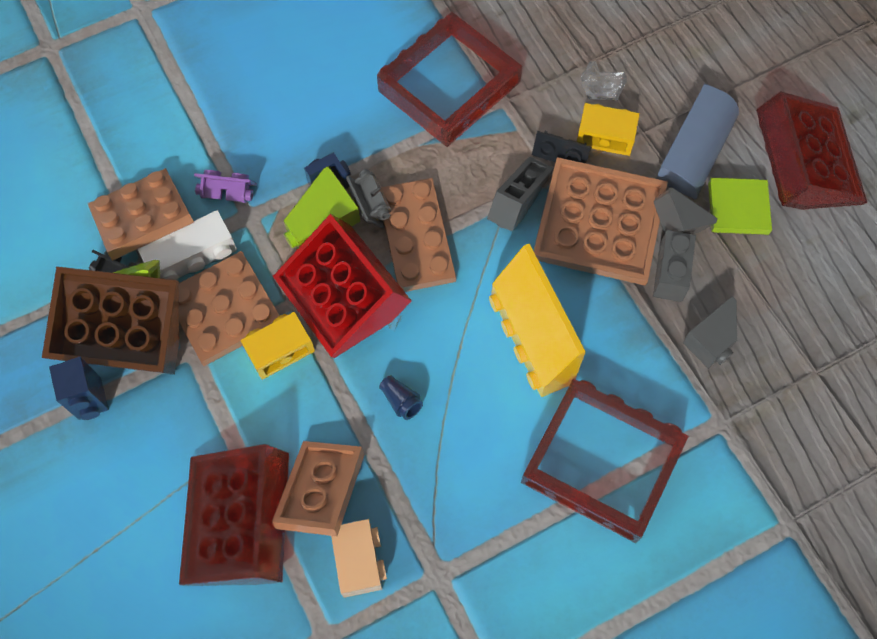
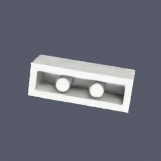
M218 210L195 220L194 223L139 248L138 251L144 263L151 260H160L161 279L178 280V278L190 272L200 271L211 262L229 257L231 253L237 251V248Z

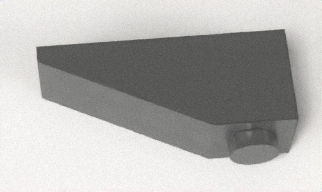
M529 156L496 191L487 219L496 223L501 228L513 231L527 214L554 168Z

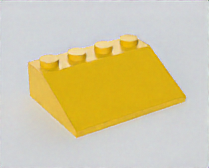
M529 243L520 249L492 283L489 301L494 312L499 311L503 319L501 326L506 337H512L515 343L514 353L520 364L524 363L528 370L526 376L529 385L533 390L537 389L540 396L544 397L574 384L586 351Z

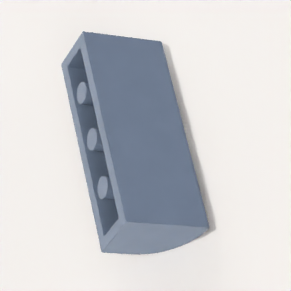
M704 83L664 159L656 179L668 181L667 187H672L682 194L697 199L739 115L738 105L730 95Z

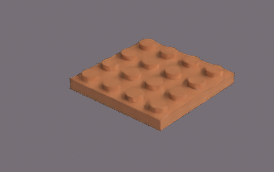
M557 157L533 250L538 261L646 286L660 223L654 200L666 191L668 181Z

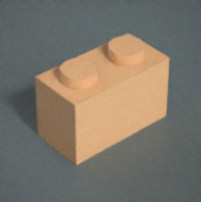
M369 519L342 524L338 536H331L341 595L346 598L383 590L381 581L387 580L384 560L377 561L375 548L381 547L378 527L371 528Z

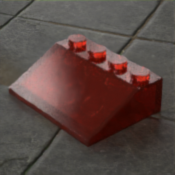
M780 91L756 109L759 126L765 141V149L769 156L772 174L775 178L778 197L782 206L805 210L863 205L867 203L838 107Z
M263 444L190 458L179 578L180 586L282 583L285 530L275 529L272 521L288 481V452Z

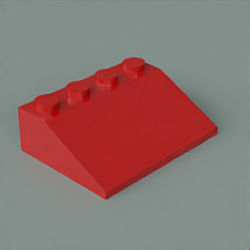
M332 214L320 224L273 275V278L332 358H336L391 323L412 301L351 225Z

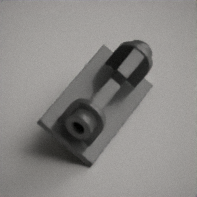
M366 169L360 172V177L356 180L347 176L346 179L351 187L349 190L350 194L359 204L362 219L368 224L385 228L382 220H386L391 216V207L384 193L378 192L381 187L375 174Z

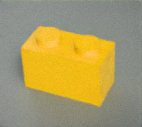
M585 103L577 142L583 144L587 142V146L592 147V149L630 156L640 113L631 112L627 109L604 107L600 104Z
M295 311L289 315L283 314L278 316L272 324L262 329H254L245 338L240 340L261 380L315 352L312 341Z

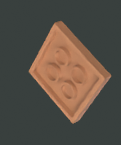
M166 168L153 172L134 183L126 184L121 189L108 195L100 196L88 203L106 251L112 261L194 223Z
M242 251L179 283V323L203 366L243 346L240 340L245 338L250 331L257 328L262 329L272 324L274 319L280 316Z

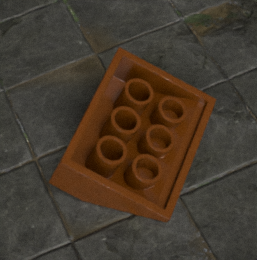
M56 266L42 358L68 361L81 356L87 364L175 375L179 348V281Z

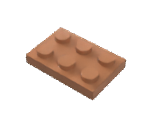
M303 441L272 521L275 529L337 537L365 455L363 448L360 446Z

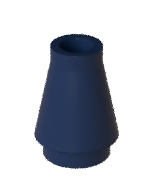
M392 375L387 376L380 383L379 389L384 393L398 417L408 420L421 410L423 402L420 400V394L396 380Z

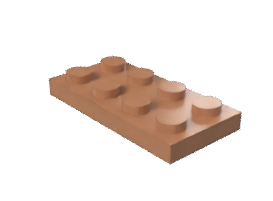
M429 178L381 187L378 192L384 193L391 207V216L384 220L396 281L404 292L456 282L454 266L433 179Z

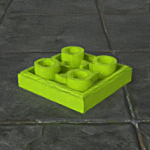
M710 178L708 182L710 213L718 218L717 222L711 226V232L764 235L771 233L772 222L768 180Z

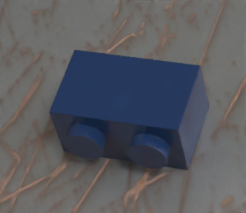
M81 356L49 366L56 401L78 420L94 419L101 412L109 410L101 377Z

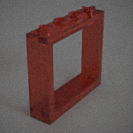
M451 12L444 19L438 20L435 26L426 34L420 35L416 42L408 49L402 50L394 61L380 69L377 74L378 91L438 141L448 147L521 82L522 65ZM452 35L500 73L450 117L443 120L397 81Z
M573 378L522 476L521 483L618 535L637 543L647 528L689 436L682 433L678 426L672 423L664 424L654 419L650 412L641 408L634 409L626 405L620 397L613 394L606 395L596 390L592 383L585 380L578 381ZM574 398L672 446L637 521L538 469Z

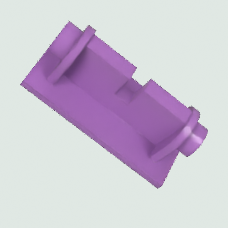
M204 170V174L194 173L195 177L201 179V184L197 183L195 187L196 195H200L201 198L222 200V192L227 190V201L247 203V201L253 200V190H249L250 185L257 186V183L249 180V175L232 173L231 177L221 176L222 172L214 170Z

